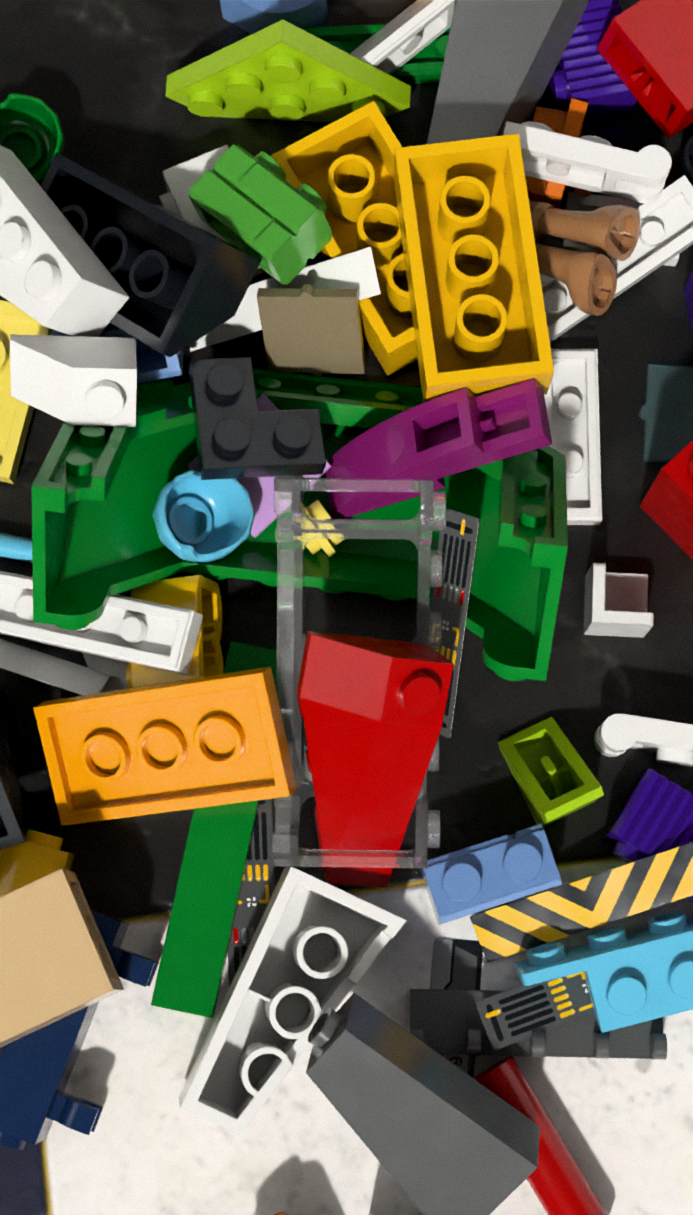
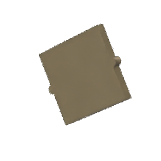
M310 284L303 285L302 289L258 288L257 302L269 371L311 373V375L322 376L323 373L365 374L366 364L358 289H314Z

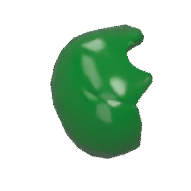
M11 93L0 103V145L12 150L38 184L43 182L56 152L63 155L65 139L58 115L41 98L21 93Z

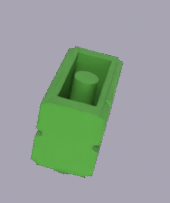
M233 144L214 163V169L212 171L207 170L189 189L188 197L203 222L233 246L261 260L259 266L282 285H288L304 269L309 258L313 259L331 241L333 233L324 214L328 210V206L322 197L309 185L301 183L296 189L285 181V172L267 153L260 151L254 157L240 145Z

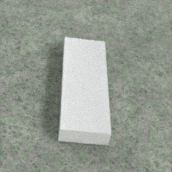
M551 349L554 374L547 395H544L552 444L548 446L565 455L567 525H600L602 522L598 349Z

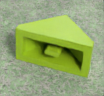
M553 717L497 742L537 825L542 823L544 827L594 803L604 796L600 783Z

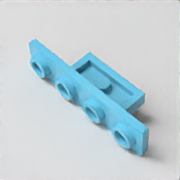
M682 911L660 914L648 920L649 928L625 933L623 927L598 930L587 936L589 943L564 949L563 943L560 942L536 946L526 952L528 959L514 963L517 976L524 986H530L584 972L597 1027L602 1033L692 1010L693 916L686 918L685 912Z

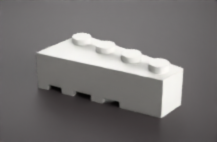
M0 145V295L47 328L70 336L98 337L130 297L12 150Z
M285 866L179 1096L180 1108L240 1135L310 1043L308 1042L309 1033L318 1018L328 1008L336 1010L353 986L357 985L373 965L372 962L388 941L394 938L407 920L292 866Z

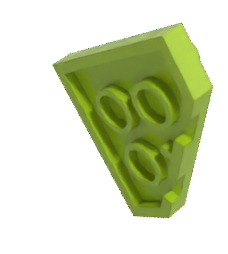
M280 20L167 75L165 97L187 106L191 113L202 117L335 122L372 101L376 103L384 118L410 108L411 86L285 20Z

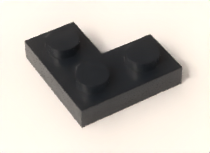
M251 357L190 360L188 373L201 480L323 474L326 459L318 409L258 411Z

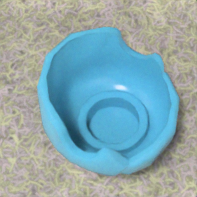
M193 469L175 476L172 481L163 487L157 495L152 514L161 543L179 558L191 562H211L230 554L249 537L255 517L250 493L237 478L201 480L200 472Z

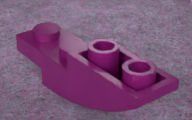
M533 378L477 397L465 387L405 410L357 436L327 460L332 466L326 472L331 518L338 521L446 488L444 479L446 476L551 445L552 438L543 387Z

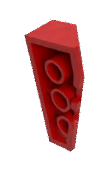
M307 631L297 687L299 713L304 721L308 748L305 750L307 767L312 775L316 808L314 809L324 879L328 884L387 888L442 728L454 663L428 644Z

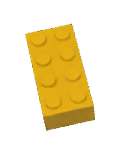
M372 101L272 154L271 157L285 172V181L296 189L301 183L309 185L322 197L328 206V210L324 214L333 234L331 241L316 255L319 262L371 247L381 294L359 301L362 334L385 373L389 376L418 360L394 185L395 148L402 146L378 106Z
M519 133L395 148L394 185L423 402L465 387L477 397L533 378L543 387L544 395H547L554 374Z

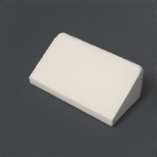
M455 0L415 1L352 51L350 55L391 75L451 27Z

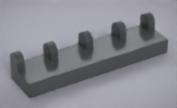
M410 989V1033L439 1054L666 1060L667 1037L663 1033V1017L602 1033L597 1027L595 1015L591 1014L546 1032L532 1031V1037L493 1051L475 1002L504 991Z

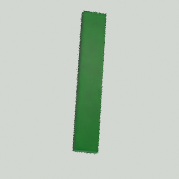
M230 641L224 674L271 667L280 706L291 656L288 652ZM260 800L195 808L193 810L152 997V1006L214 1018Z

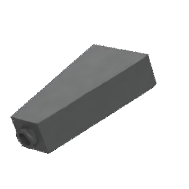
M456 0L427 144L501 136L504 133L507 121L518 124L530 121L589 0Z
M353 993L337 1012L332 1008L324 1011L312 1027L308 1036V1042L313 1047L306 1074L423 1215H490L538 1168L539 1125L356 993Z

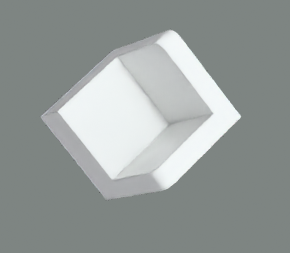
M593 562L585 575L583 635L644 638L654 626V613L647 612L648 574L606 572V563Z

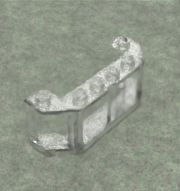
M277 475L274 478V512H277L275 542H277V697L298 789L291 796L274 798L275 832L272 834V866L427 869V849L440 848V810H428L427 772L413 809L414 849L392 851L301 848L302 807L308 798L315 795L313 782L305 778L303 717L299 713L297 687L306 642L305 548L306 544L312 539H406L412 541L417 548L416 633L411 642L428 644L434 649H441V612H429L430 587H442V550H430L433 531H445L446 492H433L434 481L432 476H420L419 479L306 478L303 475ZM304 491L419 492L418 512L412 519L407 520L316 519L306 514ZM439 737L427 771H439Z

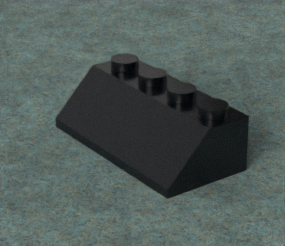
M57 152L41 184V188L130 297L110 321L111 324L159 353L172 357L235 316L261 260L107 176Z

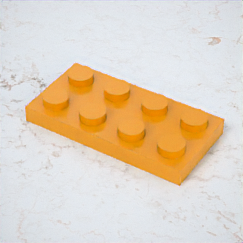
M271 667L44 701L33 707L61 826L288 797L298 789Z

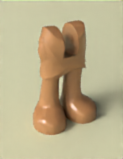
M529 200L540 274L566 284L573 305L582 312L594 316L602 315L611 305L617 286L615 267L608 258L625 261L631 256L637 245L640 233V218L637 210L622 204H612L593 211L554 208L552 204L547 202ZM545 235L581 243L596 252L569 250L539 243Z

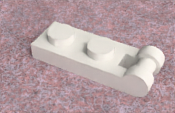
M507 121L503 135L519 133L526 176L638 203L649 204L655 202L661 196L665 180L672 165L669 152L659 145H648L639 152L614 147L609 141L597 136L586 135L577 138L555 133L547 125L538 122L528 121L518 124Z
M613 714L595 731L594 745L602 755L607 757H617L629 748L657 752L656 762L681 767L693 766V724L629 714Z

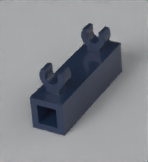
M90 909L118 976L144 987L150 986L159 962L120 948L129 923ZM99 1002L5 1045L0 1057V1144L19 1150H24L27 1142L36 1145L47 1138L53 1120L87 1135L91 1131H95L104 1107L92 1101L67 1094L64 1091Z

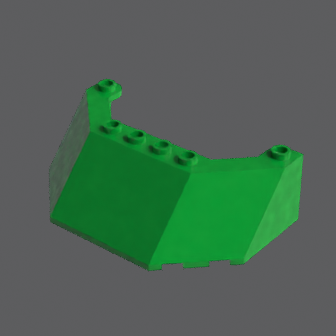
M253 369L256 400L264 393L279 410L318 409L326 460L357 436L377 424L424 403L422 387ZM164 378L137 385L136 427L82 426L64 422L32 484L33 622L54 624L66 630L85 628L102 616L110 596L181 572L200 574L211 580L237 578L260 581L262 584L271 587H282L290 584L316 587L332 594L351 591L377 594L385 599L394 601L408 598L421 599L431 604L444 507L480 519L465 628L483 639L482 660L484 664L494 671L497 676L508 681H523L526 679L546 681L568 549L566 460L564 454L549 446L539 448L538 452L535 450L446 476L444 477L446 486L444 489L338 521L334 520L346 539L334 547L337 553L331 557L323 549L312 554L292 526L301 519L295 510L301 503L308 507L318 499L331 516L325 473L257 538L250 534L235 550L221 559L211 562H191L179 558L161 543L152 515L158 493L175 476L191 470L187 465L198 456L190 382L173 386V381Z

